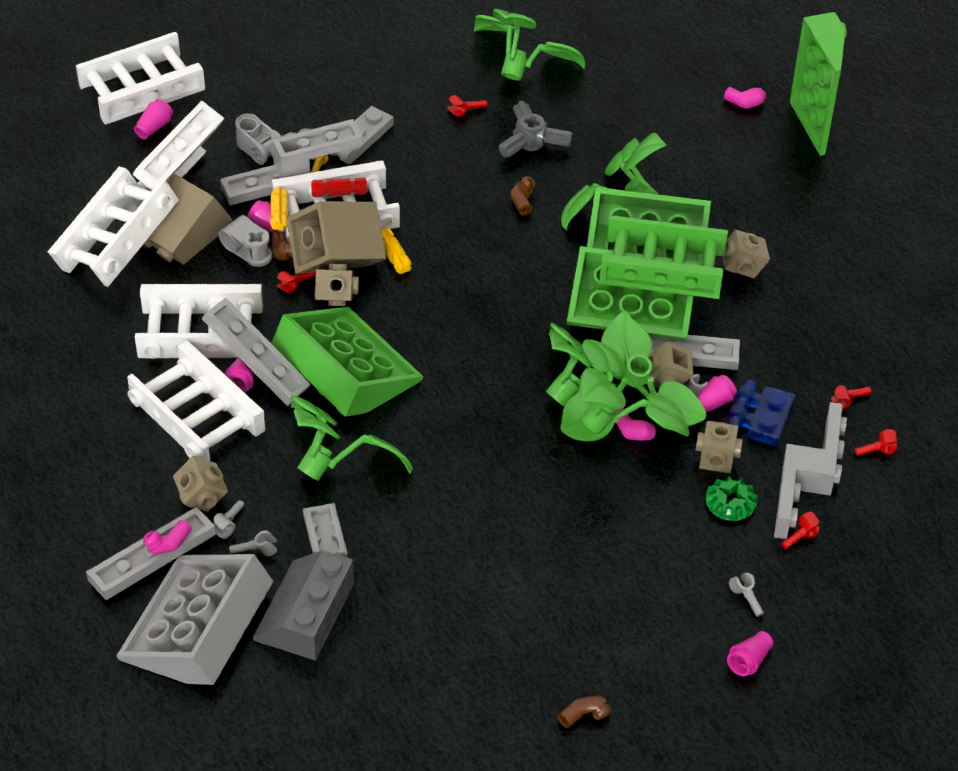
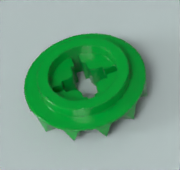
M728 476L726 480L716 479L714 485L708 486L706 504L709 510L717 517L729 521H738L749 517L755 511L757 495L753 492V485H745L742 478L739 481H734ZM736 493L737 498L726 504L727 496Z

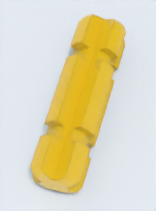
M277 186L274 188V192L271 193V227L282 232L285 230V226H287L288 191L286 188L281 189Z
M388 227L381 229L385 254L390 262L394 264L395 270L399 274L409 272L411 270V261L407 255H404L405 251L398 240L393 237V232Z

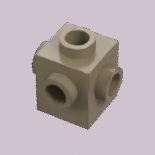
M735 229L727 239L725 256H722L725 270L755 278L768 263L770 257L764 238Z
M329 264V269H316L315 300H328V306H346V301L353 300V294H358L359 277L354 276V270H347V264ZM336 279L342 283L340 290H336L333 286V282Z
M666 341L648 355L652 363V370L649 376L654 378V387L660 388L661 384L666 381H675L683 384L693 376L692 350Z
M707 421L705 433H698L696 451L702 452L700 469L731 474L733 457L740 458L743 440L736 438L737 425Z
M192 456L173 475L181 501L190 508L197 507L208 512L228 492L223 480V474L217 464L196 456Z

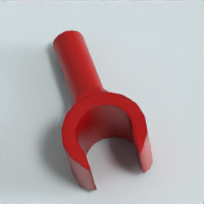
M453 95L449 98L453 106L447 108L455 116L460 117L469 109L487 107V101L464 102L459 96Z
M282 271L277 276L282 281L277 287L287 293H292L296 290L298 283L316 276V272L293 276L286 271Z
M840 385L835 389V396H832L831 400L833 403L842 404V410L851 405V399L854 397L871 394V388L864 387L847 390L845 386Z
M887 429L879 434V441L855 448V455L859 456L879 450L885 454L894 453L897 449L895 430Z
M807 512L799 518L798 523L801 528L781 543L785 550L805 536L812 538L818 535L819 520L813 512Z

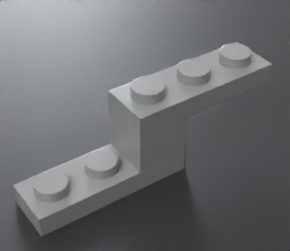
M351 119L273 139L274 165L220 179L221 188L229 205L271 195L273 179L310 173L309 159L362 146L363 136L354 120Z
M833 402L829 404L823 449L793 444L786 445L774 538L787 539L789 527H796L798 508H792L793 502L799 501L800 491L831 496L833 483H840L842 465H838L836 462L837 459L842 460L844 441L839 440V435L844 436L847 417H841L842 404Z

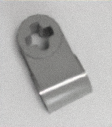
M254 114L240 115L235 122L237 146L251 156L256 163L263 165L267 162V158L272 156L268 144L273 142V139L280 138L281 135L277 131L272 130Z
M241 215L218 232L223 246L228 251L247 261L250 265L261 267L269 264L272 260V252L268 248L269 233L253 223L248 217Z

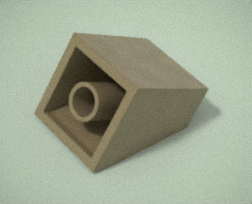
M174 174L167 183L179 201L142 246L147 249L153 246L158 249L157 254L168 262L174 259L184 265L218 237V232L233 222V220L212 195Z
M319 201L286 217L295 274L315 273L316 269H329V264H347V269L367 267L386 259L377 202Z

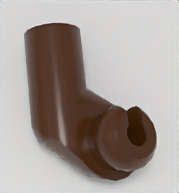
M593 695L577 698L560 712L557 717L564 727L569 728L584 714L590 712L593 713L595 719H603L610 713L611 708L606 703L607 699L605 697Z

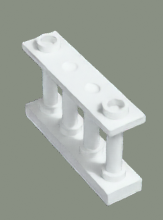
M176 32L76 65L79 87L83 89L93 85L100 95L98 97L99 111L105 125L145 111L149 102H154L156 99L168 103L205 90L203 68L199 63L186 67L180 59L179 39ZM168 60L176 71L161 75L154 64ZM143 68L150 77V80L136 84L129 73ZM119 77L126 88L111 93L104 81Z
M201 101L135 169L133 176L140 180L137 183L140 188L152 191L161 180H166L167 182L174 174L183 178L205 155L206 150L201 145L221 125L224 118ZM132 198L124 209L135 212L143 201Z
M383 160L272 180V192H274V188L277 186L281 189L286 188L288 191V214L290 216L299 211L298 204L312 201L317 203L319 201H326L329 198L341 197L328 196V194H324V197H313L311 194V181L323 180V182H327V179L350 178V181H355L354 178H366L367 192L370 191L373 202H377L381 229L385 227L390 229L400 227L399 204L387 205L381 190L386 189V167ZM355 192L351 193V195L342 196L343 201L356 202ZM285 226L286 243L290 242L288 226Z
M119 166L49 249L48 253L62 271L68 273L79 262L90 265V268L104 286L108 287L179 199L166 180H161L152 191L140 188L126 168ZM132 198L143 201L135 212L124 209ZM114 219L126 222L117 234L105 231ZM97 240L108 244L99 256L88 253Z
M141 284L143 314H149L147 333H135L138 358H179L177 346L185 341H189L206 358H238V355L209 326L208 333H190L191 315L206 313L226 297L251 323L252 313H262L263 310L261 284ZM161 314H179L178 333H160Z
M185 341L177 346L178 364L145 385L133 374L127 377L129 384L128 397L136 407L140 406L169 433L184 448L189 458L196 456L210 461L209 448L240 428L249 430L255 437L265 431L264 410L189 341ZM183 375L191 376L196 381L164 402L154 395L155 392ZM202 392L205 394L209 393L215 399L183 420L172 412ZM221 410L228 411L234 417L203 438H200L191 430Z

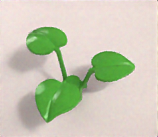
M494 9L492 13L494 17L477 15L475 17L474 32L481 30L507 32L506 57L501 75L506 78L521 81L525 67L530 68L532 61L541 51L552 56L574 61L580 64L583 69L585 68V59L578 50L553 42H546L545 45L539 44L527 59L526 52L517 49L520 26L530 29L536 28V22L527 16ZM512 33H514L513 44L511 49Z
M651 133L640 144L636 138H633L626 144L623 150L619 151L612 158L605 169V174L611 176L621 167L631 179L626 185L625 191L659 195L644 180L635 165L654 151L666 146L665 142L661 140L657 133ZM594 183L590 187L586 185L569 200L562 212V227L567 231L570 220L592 198L596 187H606Z
M623 311L616 316L606 328L601 343L615 350L625 362L626 367L623 379L617 388L622 391L626 385L638 388L647 384L650 393L665 396L677 405L684 415L688 427L704 421L706 412L702 403L685 385L675 381H666L661 384L658 393L655 391L654 378L649 376L652 370V363L648 355L652 350V342L648 333L631 318L628 312ZM580 393L567 401L563 409L560 429L564 434L573 439L595 441L608 435L614 426V422L611 420L601 433H595L588 429L582 421V416L592 404L580 403ZM658 424L659 426H661V427L664 428V429L671 430V429H668V428H666V427H664V426Z
M551 323L549 335L552 349L569 353L571 359L563 373L556 378L546 392L565 407L567 401L572 396L580 393V379L572 373L576 363L579 360L587 368H590L591 365L581 354V343L565 329ZM613 375V377L618 378L620 380L623 379V377ZM644 386L638 387L637 389L647 399V396L650 394Z
M586 339L581 344L583 356L594 367L586 368L583 371L579 385L580 403L592 404L582 416V421L588 429L595 433H601L611 420L617 423L620 418L640 407H646L647 415L658 424L686 437L689 435L688 425L681 410L673 401L660 394L650 393L647 396V400L642 399L617 413L616 410L624 408L626 400L623 393L611 382L613 375L623 377L626 367L623 359L615 350L601 342Z
M294 395L291 396V408H295L294 414L298 426L317 428L312 445L297 467L305 474L319 481L327 467L334 469L340 460L362 443L382 447L393 452L404 463L409 474L412 472L413 468L410 461L401 451L390 443L370 434L368 436H361L340 454L331 459L330 456L333 452L321 445L325 433L332 435L338 440L340 439V436L326 424L328 421L336 426L337 422L325 411L307 400ZM305 410H308V411L314 413L317 418H315L312 414H310L309 412H307V411H305Z

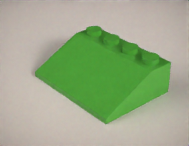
M835 12L803 18L790 104L820 156L826 153L841 72L844 39L847 36L846 26L839 20Z
M596 187L587 247L614 251L615 243L607 242L610 215L708 228L711 201ZM627 244L626 252L643 255L644 246ZM656 248L655 256L673 259L674 250ZM686 252L685 260L698 262V265L702 266L704 254Z
M580 246L567 325L606 330L616 316L626 311L649 336L687 341L694 296L599 284L603 253L613 254V250ZM625 252V256L643 258L642 254ZM655 256L654 259L668 262L673 261L672 258ZM685 260L684 264L698 265V262Z
M349 307L283 314L271 343L345 417L368 413L421 382L423 378L410 363Z

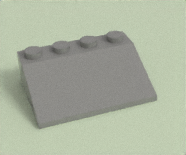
M254 554L181 555L177 557L118 652L117 658L120 661L186 684L214 685L245 629L250 624L256 610L265 598L273 580Z

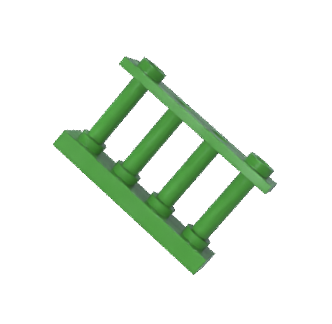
M610 215L607 242H614L615 245L613 254L603 253L599 284L719 299L723 268L714 267L715 257L725 256L728 230ZM627 244L644 246L643 258L625 256ZM656 248L674 250L673 261L654 260ZM686 252L704 254L702 266L684 264Z

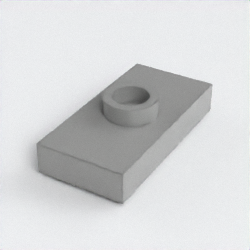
M335 503L304 508L303 517L312 554L324 550L348 558Z

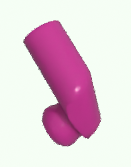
M729 87L724 94V99L744 109H749L763 103L766 100V93L761 88H752L740 92Z
M629 414L620 418L616 423L623 436L629 440H651L656 434V428L653 424L644 420H633Z
M179 520L168 535L160 536L158 531H150L144 536L143 543L147 546V551L152 554L175 551L190 534L192 527L186 521Z

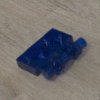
M747 379L737 391L735 396L737 402L729 411L728 424L737 425L738 430L740 426L749 428L747 438L778 446L794 402L795 394L765 386L762 394L755 393L756 383L753 380ZM748 406L756 408L755 414L747 411Z

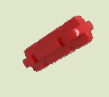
M350 178L327 179V182L313 180L311 181V194L313 197H324V194H328V196L351 195L353 192H355V195H365L367 193L366 178H354L355 181H350Z

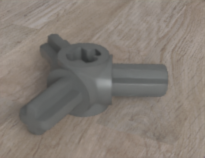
M518 101V104L513 107L517 118L513 136L499 145V151L503 157L507 158L521 149L527 151L539 150L545 143L569 147L572 142V133L548 128V122H545L540 115L532 114L527 103Z

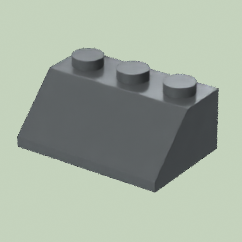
M321 550L293 560L253 636L254 641L316 661L354 585L353 559Z

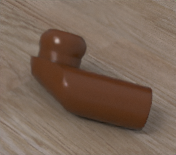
M525 176L521 181L517 182L510 193V197L520 215H527L532 211V206L528 199L533 193L536 183L529 176Z
M283 232L273 233L271 241L274 257L279 261L289 260L288 258L290 257L293 258L290 242L286 243L285 234Z

